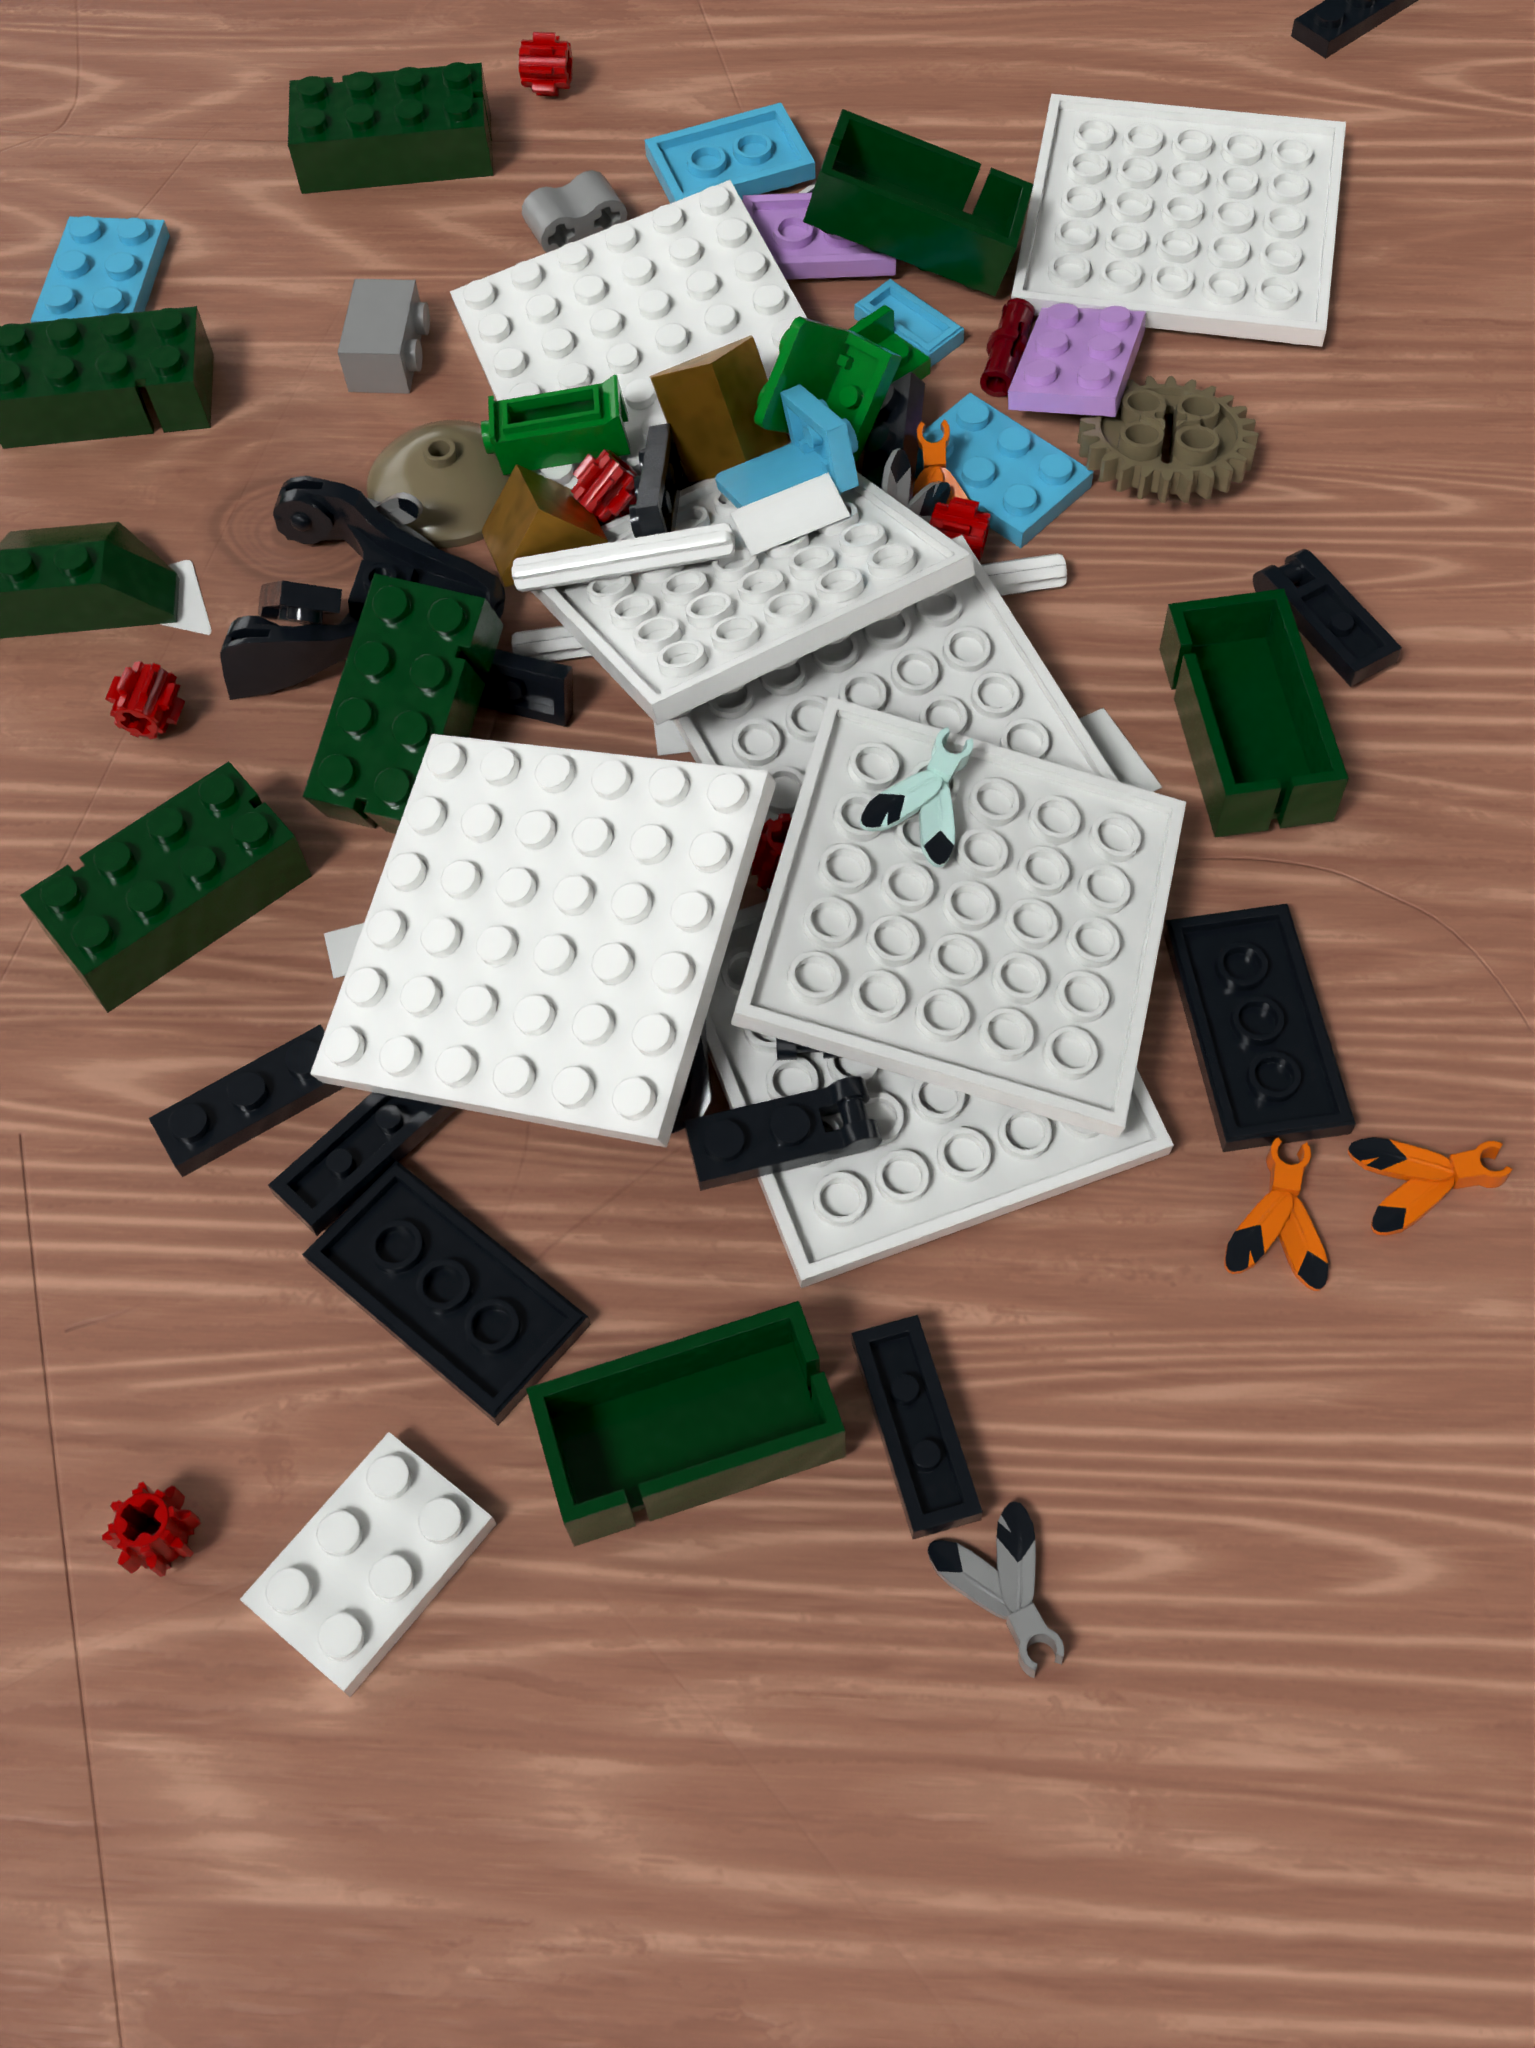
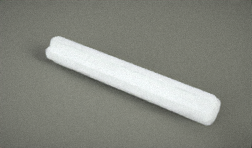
M719 523L516 558L513 561L512 577L518 591L528 592L730 558L735 553V537L730 524Z

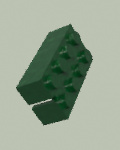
M455 62L447 66L429 68L405 67L397 71L376 73L360 71L342 76V82L334 83L333 77L321 78L318 76H309L301 80L289 81L288 147L302 194L493 176L491 112L482 62L471 64Z
M842 109L803 222L819 228L827 234L837 235L863 245L873 252L889 255L912 264L922 271L938 274L961 283L969 289L979 290L995 297L1017 249L1034 184L991 168L972 214L966 213L963 209L979 173L981 163Z
M197 306L164 308L161 310L123 314L112 313L103 316L73 319L61 318L53 321L23 324L11 323L0 326V444L2 448L8 449L154 434L153 422L138 387H146L164 433L211 428L214 353Z
M374 573L302 796L329 818L376 829L378 824L386 832L397 833L431 735L438 734L469 738L485 683L466 659L459 658L461 650L477 671L489 674L504 626L486 598Z
M1285 589L1168 604L1159 650L1171 690L1176 689L1174 701L1214 837L1267 831L1272 819L1278 820L1280 829L1334 821L1349 778Z
M228 761L80 856L79 859L84 866L74 872L69 865H66L20 896L45 934L106 1012L109 1013L312 877L294 834L265 802H261L257 792Z
M799 1301L526 1388L562 1520L574 1547L635 1527L636 1524L632 1513L645 1508L649 1521H654L846 1457L845 1428L825 1372H820V1358Z

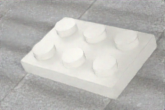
M388 1432L240 1600L351 1697L497 1524L489 1513Z

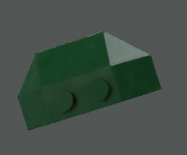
M120 522L10 531L0 542V639L177 623L180 579L171 567Z

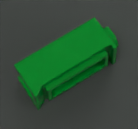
M617 375L611 376L600 384L495 401L494 395L488 396L489 420L481 421L482 439L487 454H496L503 475L511 474L516 464L532 471L581 463L588 454L597 458L604 449L611 450L618 456L631 454L629 440L623 423L629 421L628 411Z

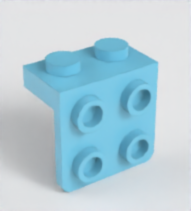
M801 384L780 392L791 443L718 473L715 476L718 490L738 509L828 472L840 495L847 490L859 486L853 453L858 451V441L851 423L846 418L841 419L829 408L823 399H817Z

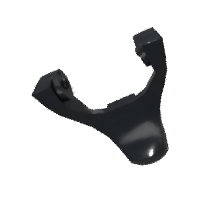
M311 476L293 477L283 483L274 507L273 516L277 529L286 536L287 540H293L302 544H315L327 540H345L364 559L361 561L348 599L349 613L338 625L309 624L294 627L281 626L260 616L248 615L238 617L231 623L220 652L223 676L229 698L233 700L265 695L296 685L346 659L374 573L486 598L499 619H501L504 611L505 589L499 578L472 562L425 543L396 527L375 509L361 491L343 483Z

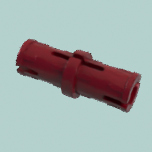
M1014 298L1008 300L1007 305L1004 304L998 328L992 332L988 339L986 351L989 357L980 378V386L990 396L999 398L1008 395V389L1028 343L1027 337L1035 318V309L1030 302L1024 299Z

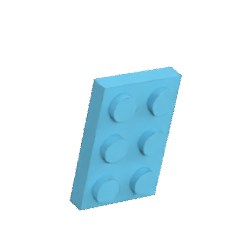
M781 102L644 140L646 157L670 203L731 180L738 195L743 200V195H759L816 179L815 161Z
M69 217L30 320L31 323L53 321L61 318L73 319L103 316L112 313L144 312L170 237L165 221L140 218Z
M968 393L927 427L923 434V437L928 442L935 443L940 441L944 436L941 430V423L944 419L947 421L950 428V441L946 447V469L957 480L968 499L979 502L978 511L991 514L990 528L1019 548L1026 545L1092 486L1094 471L1087 470L1086 466L972 393ZM918 447L916 479L924 469L923 452L920 447Z

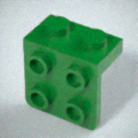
M799 316L793 320L790 328L786 330L781 338L778 358L768 382L762 387L758 396V407L754 415V422L767 430L789 433L780 392L801 384L817 399H823L829 408L841 419L846 418L851 423L858 441V451L854 452L853 456L854 461H858L902 357L851 330Z

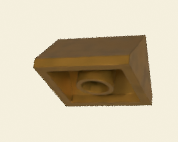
M752 335L650 376L666 423L671 425L674 442L688 482L715 478L718 473L783 447L789 442L786 433L764 429L754 422V415L758 407V396L762 387L768 382Z
M518 464L515 465L482 529L484 540L505 587L514 585L512 566L516 558L608 543V539L595 515L588 512L573 497L572 489Z

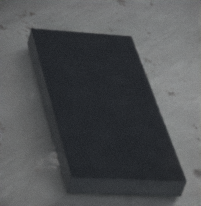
M1288 904L1165 920L1163 935L1222 1151L1228 1152L1270 1146L1277 1137L1280 1138L1282 1144L1351 1134L1356 1123Z
M397 1160L302 1254L312 1268L497 1426L527 1395L526 1388L536 1385L591 1325L589 1317Z

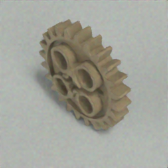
M1147 376L1145 385L1142 386L1128 379L1116 417L1083 415V418L1080 419L1077 443L1080 444L1079 456L1087 458V470H1100V482L1117 479L1116 491L1122 492L1130 487L1137 488L1138 499H1143L1149 492L1157 493L1161 503H1165L1168 500L1169 494H1177L1184 503H1189L1190 493L1196 492L1207 500L1211 498L1212 488L1227 493L1229 492L1231 481L1241 483L1245 471H1251L1259 433L1254 432L1255 419L1246 418L1247 407H1232L1234 400L1232 395L1216 398L1215 386H1210L1200 391L1196 389V380L1193 379L1184 386L1176 384L1173 376H1169L1165 384H1157L1154 378ZM1165 414L1173 416L1169 447L1170 462L1168 464L1161 461Z

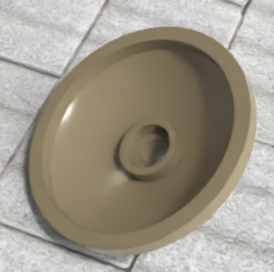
M463 420L436 421L405 432L384 448L370 469L367 480V495L369 499L382 502L386 498L401 492L415 496L422 503L423 511L416 520L406 525L430 541L436 548L459 547L484 539L482 534L483 526L511 474L503 475L496 454H487L483 444L481 424Z

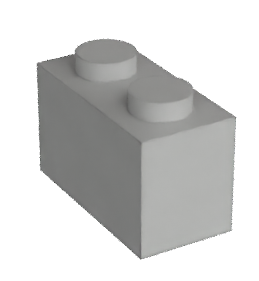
M354 280L337 352L349 392L410 394L414 372H420L422 368L421 337L422 335H428L430 329L429 306L427 302L420 301L416 280Z

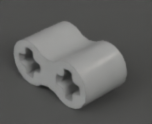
M591 170L577 175L570 183L563 187H542L531 192L522 205V216L543 250L548 253L567 243L578 241L608 229L615 224L625 222L627 220V210L605 176L598 171Z

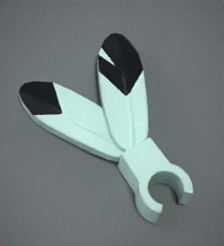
M948 727L942 729L937 734L932 748V758L927 769L879 793L869 801L860 820V825L864 830L883 831L898 825L919 811L921 849L928 862L934 867L944 866L948 862L955 846L954 812L948 785L955 773L966 766L973 749V739L971 738L966 740L961 753L954 754L948 752L943 747L946 745L950 734Z

